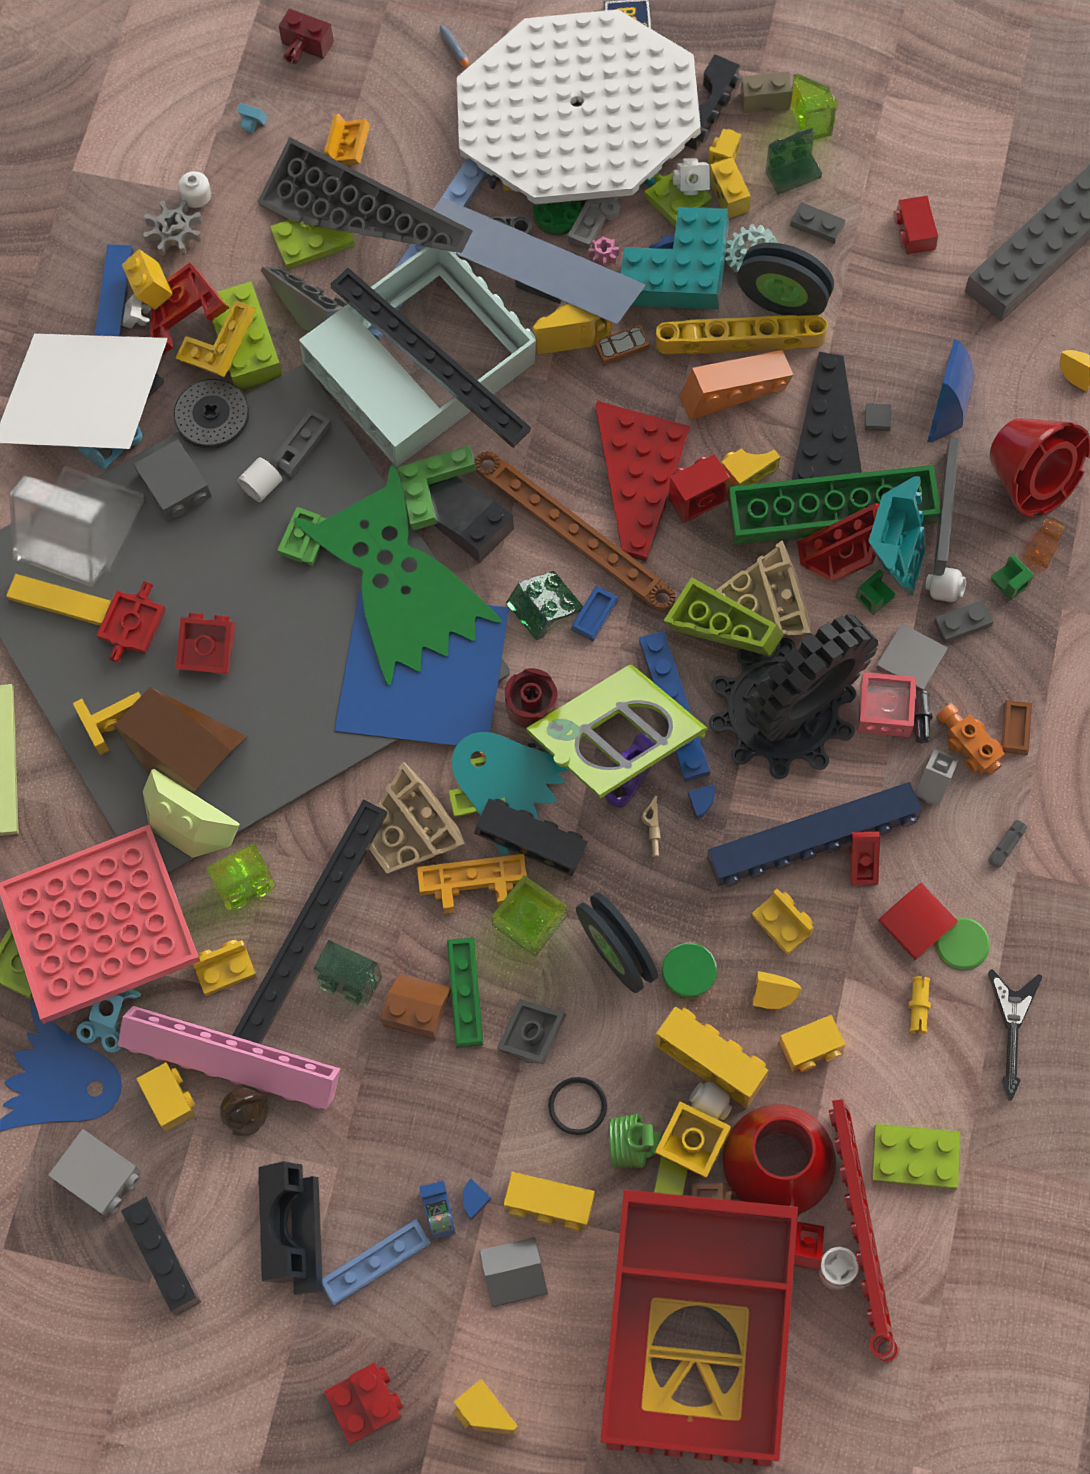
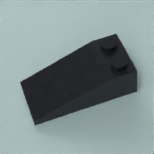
M458 477L429 485L437 524L433 525L477 562L481 563L514 529L513 515L495 500Z

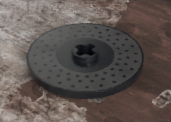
M206 379L192 384L181 393L174 407V421L181 436L191 444L205 448L220 447L232 442L243 432L249 419V406L243 392L234 384L221 379ZM210 410L211 412H216V415H208L207 412Z

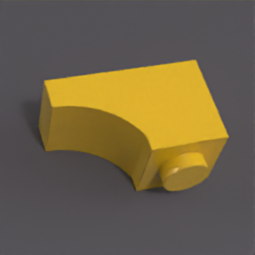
M741 448L735 453H728L722 459L721 464L730 477L731 487L756 484L779 469L780 455L775 450L765 454H750Z

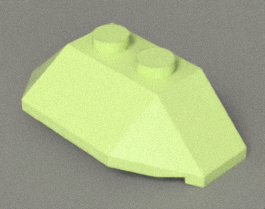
M156 769L151 770L143 789V797L148 824H150L153 833L192 858L231 846L240 826L238 822Z

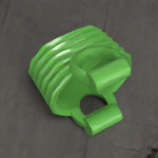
M639 1113L631 1114L630 1116L626 1115L625 1117L617 1116L616 1118H610L609 1148L614 1169H642L645 1167L646 1158L658 1155L655 1151L661 1141V1132H653V1125L643 1124ZM642 1138V1145L638 1146V1142ZM650 1148V1152H644V1150Z

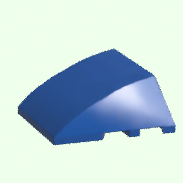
M954 340L927 442L933 443L963 426L975 374L971 357L964 345L958 340Z

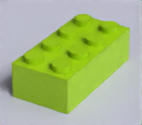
M252 281L217 291L230 307L212 320L217 337L235 300L257 309L229 369L233 384L242 391L268 383L283 375Z

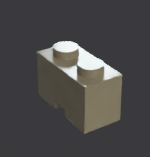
M779 72L742 76L740 96L743 113L762 112L764 108H771V110L790 109L792 100L790 73Z

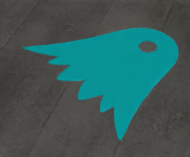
M477 732L463 738L454 749L452 756V770L455 779L480 816L489 798L495 800L505 797V801L509 804L510 808L517 811L520 809L532 813L535 819H538L533 802L539 804L555 803L556 798L546 783H564L565 780L557 773L569 771L566 767L557 765L552 754L527 747L504 736L490 732ZM476 751H480L486 756V762L481 767L472 765L470 761L471 755ZM496 844L501 857L509 856L508 848Z

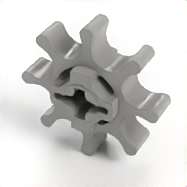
M162 200L160 201L161 215L157 217L149 214L144 215L146 224L155 227L153 230L143 233L145 242L149 244L155 240L161 241L158 245L161 256H165L166 250L170 246L179 247L181 255L184 256L187 254L184 246L185 241L189 239L197 242L202 241L200 231L191 229L194 225L202 224L201 214L197 212L191 216L185 215L188 211L185 200H181L180 206L176 210L167 209L165 201Z

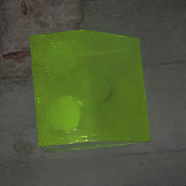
M795 74L792 84L791 107L804 142L832 136L833 126L836 125L835 112L838 110L837 98L832 96L829 87L800 74Z

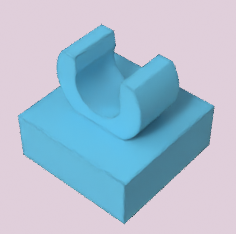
M242 103L239 104L237 112L243 118L241 127L244 128V131L254 133L257 123L265 126L268 116L262 110Z

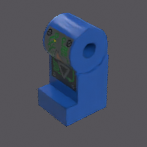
M444 1180L419 1187L433 1239L456 1234Z

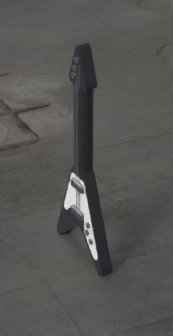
M991 969L988 972V976L1005 1026L1008 1029L1006 1076L1002 1078V1083L1008 1101H1012L1021 1081L1020 1078H1017L1019 1028L1042 980V975L1038 974L1023 988L1013 991Z

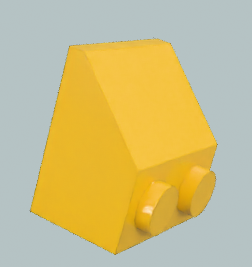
M679 1102L655 1153L707 1178L727 1140L731 1126Z
M482 1379L453 1401L457 1407L453 1412L465 1428L471 1425L474 1431L516 1435L520 1432L517 1424Z

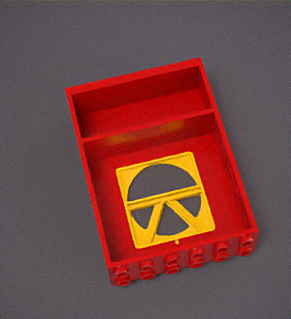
M624 1189L600 1443H606V1449L623 1451L624 1445L635 1446L636 1453L653 1454L654 1448L664 1449V1456L683 1457V1452L694 1453V1459L713 1461V1455L723 1456V1462L742 1464L743 1458L753 1459V1465L772 1467L773 1461L780 1462L798 1207ZM688 1306H704L717 1311L728 1320L737 1335L741 1355L654 1346L652 1343L659 1326L670 1314ZM651 1359L682 1360L665 1386L660 1387L652 1370ZM694 1363H696L713 1400L710 1405L690 1407L672 1399V1395ZM709 1363L737 1366L739 1368L736 1380L726 1394L721 1392Z

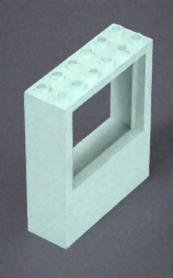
M425 247L371 287L389 304L397 308L438 276H441L512 353L478 379L492 394H495L535 363L536 338L531 330L524 329L517 315L512 311L509 312L504 307L501 298L497 294L493 295L488 290L486 282L481 277L477 278L473 274L468 262L464 259L461 260L456 255V252ZM347 304L299 339L302 362L397 468L471 411L455 397L439 408L368 330L372 324Z

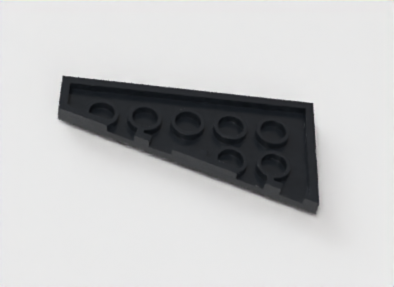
M819 351L791 480L862 473L844 356Z

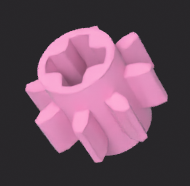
M604 236L597 241L593 240L592 248L589 249V257L593 258V262L603 267L609 266L611 263L615 265V256H619V247H615V240H610Z

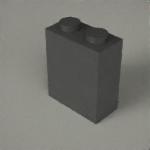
M178 439L134 463L139 478L167 521L182 516L188 509L195 505H202L211 497L206 481Z

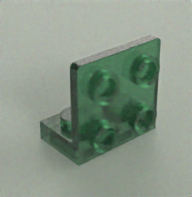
M812 128L797 131L792 136L777 139L768 145L765 173L778 195L822 177V171L812 155L814 130Z
M555 571L519 582L506 601V604L535 640L542 639L554 621L579 613L583 608V605Z

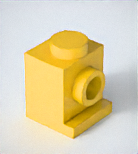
M723 129L720 137H715L712 147L710 146L708 164L710 165L731 157L735 161L740 150L741 134L731 129Z

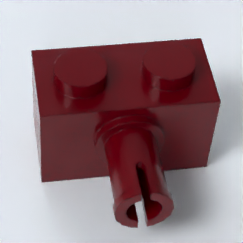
M290 8L278 26L282 44L289 46L284 54V59L288 63H291L292 59H294L293 65L298 63L303 52L324 59L334 42L330 23Z

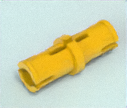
M922 976L912 978V1000L909 1002V1008L911 1009L909 1032L916 1034V1031H918L919 1035L927 1034L928 1010L931 1009V1003L928 1002L930 979L924 977V980H921Z

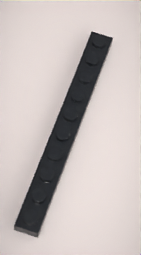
M347 268L330 283L331 289L512 448L531 432V427L351 269Z
M363 799L232 1036L258 1044L262 1043L388 814L386 810Z

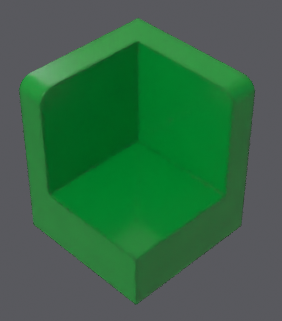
M1012 554L1008 557L1006 565L992 575L991 580L1012 600L1030 586L1034 574L1015 554Z
M881 569L861 584L856 594V599L873 615L895 597V593L882 581L884 572Z

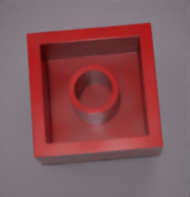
M716 455L701 457L693 465L687 468H680L670 476L669 501L683 523L728 501L730 477Z

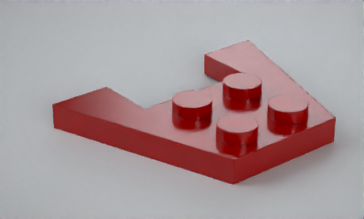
M188 263L166 279L173 295L156 310L152 308L150 338H168L162 355L174 348L169 329L195 310L203 306L205 317L212 321L230 308L192 263Z

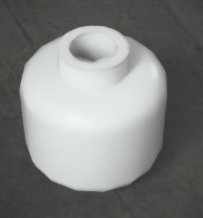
M192 171L180 178L178 183L181 200L186 201L188 207L199 208L209 202L211 189L208 179L204 174Z
M945 568L944 575L942 576L928 574L926 589L930 590V595L934 600L955 602L964 595L966 578L962 576L960 570Z
M712 1081L704 1084L700 1082L689 1098V1101L692 1102L691 1107L717 1120L719 1118L724 1120L732 1109V1106L729 1105L730 1094Z

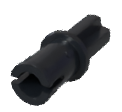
M916 691L914 721L917 743L930 742V721L933 715L930 713V693L927 691Z

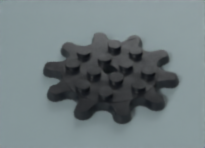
M788 638L780 640L776 646L775 654L770 658L764 659L759 657L756 652L740 649L737 653V660L742 667L741 674L736 678L720 675L715 677L711 684L712 690L726 698L728 705L723 712L716 713L710 717L709 726L715 732L728 731L737 736L738 743L731 752L733 762L738 765H744L754 756H763L769 761L771 776L778 780L788 776L790 764L795 759L806 760L815 770L825 769L829 764V757L824 751L825 742L828 739L848 741L852 739L855 732L852 724L843 721L838 715V708L843 704L852 702L856 697V690L852 685L846 686L845 689L847 691L838 700L833 699L830 702V707L822 714L817 712L813 721L804 727L801 725L797 732L790 736L787 734L778 741L776 739L769 741L747 717L745 707L748 705L747 702L750 696L757 692L755 690L763 679L770 677L768 672L776 664L783 663L786 660L784 656L790 650L796 649L795 643Z

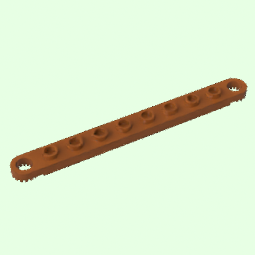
M486 451L478 454L475 458V465L479 476L653 609L666 612L675 604V592L672 587L666 585L646 567L509 463L499 458L496 453ZM485 460L494 462V467L492 469L489 468V470L482 469L480 465ZM665 593L670 599L667 603L660 604L655 598L656 595Z

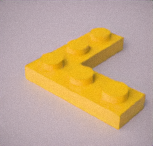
M235 300L215 344L211 345L186 336L176 359L225 377L257 309Z

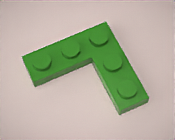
M470 445L398 467L413 531L437 524L429 489L430 484L477 470Z

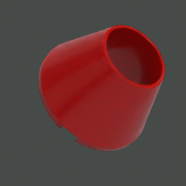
M1016 418L1008 422L998 432L990 448V462L1019 512L1029 517H1033L1037 513L1045 515L1061 505L1072 494L1085 473L1082 470L1085 458H1090V435L1084 427L1074 422Z
M774 1104L763 1106L747 1113L735 1124L726 1140L723 1164L727 1182L740 1201L798 1207L799 1215L813 1208L828 1192L835 1175L836 1155L828 1132L816 1118L797 1107ZM782 1133L792 1136L800 1142L806 1152L807 1167L800 1173L789 1177L773 1175L759 1163L755 1152V1145L762 1138L770 1134Z

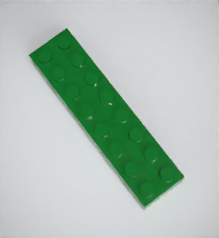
M934 465L729 487L727 499L733 544L740 545L805 538L874 503L880 505L883 494L914 476L920 477L921 482L917 492H921L922 502L921 504L917 503L918 510L923 511L922 525L935 524L941 515Z

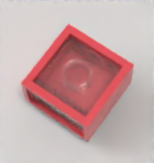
M863 672L860 682L857 733L910 738L914 727L916 677Z

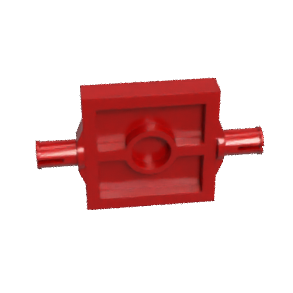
M143 581L138 594H127L117 590L96 635L99 640L114 645L109 660L119 663L124 650H133L145 655L147 654L166 611L164 605L148 599L153 584Z

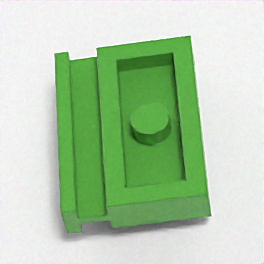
M296 507L277 552L278 555L301 563H308L309 566L313 567L322 545L306 534L297 525L294 518H301L313 523H320L326 520V518L314 512Z

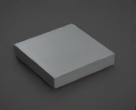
M901 624L876 668L889 675L916 677V690L924 691L946 654L948 647Z

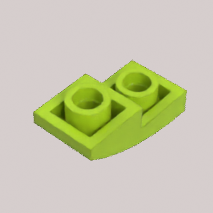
M661 1156L654 1192L683 1195L688 1169Z

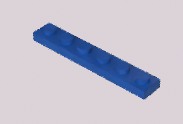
M665 631L639 637L652 682L691 714ZM664 717L667 729L669 730V724L666 718ZM699 737L694 738L675 751L684 782L710 775V769Z

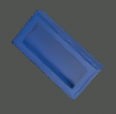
M595 586L572 624L571 631L594 642L617 604L618 596Z

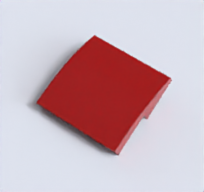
M922 882L902 897L878 920L915 961L932 948L940 938L959 922Z

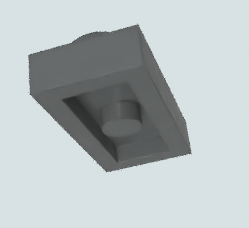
M801 202L791 220L790 226L835 244L845 225V219Z
M983 600L942 614L934 619V623L944 643L988 628L994 622Z

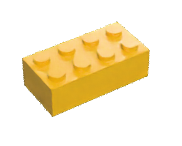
M675 1006L656 1032L655 1047L706 1082L712 1081L726 1090L732 1100L747 1109L765 1084L769 1071L765 1068L766 1064L756 1056L750 1058L742 1052L743 1048L732 1040L725 1041L718 1036L720 1033L711 1025L705 1024L703 1026L695 1020L696 1016L691 1011L685 1008L680 1010Z

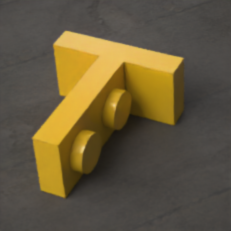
M139 691L93 715L90 714L83 699L73 703L100 755L110 751L101 733L116 729L114 725L141 697Z

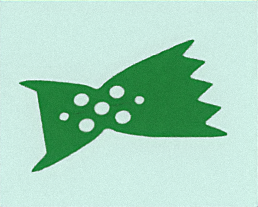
M394 465L390 467L386 487L320 523H313L301 518H294L297 525L312 539L346 563L362 569V598L365 617L382 673L388 685H391L396 661L418 672L421 671L422 647H427L444 656H448L449 632H455L469 640L475 641V618L477 616L501 623L500 617L452 571L426 553L408 545L409 527L401 481ZM362 520L369 522L367 529L360 527L359 524ZM387 526H392L397 530L398 535L396 539L387 541L381 535L382 530ZM358 542H364L368 545L369 552L363 557H358L353 553V546ZM381 550H389L393 554L392 562L387 565L380 564L377 560L378 553ZM405 558L415 559L417 561L416 570L411 573L405 572L401 567L402 561ZM379 573L385 574L389 579L388 585L382 589L376 588L372 582L373 577ZM409 586L411 592L404 595L401 593V588Z

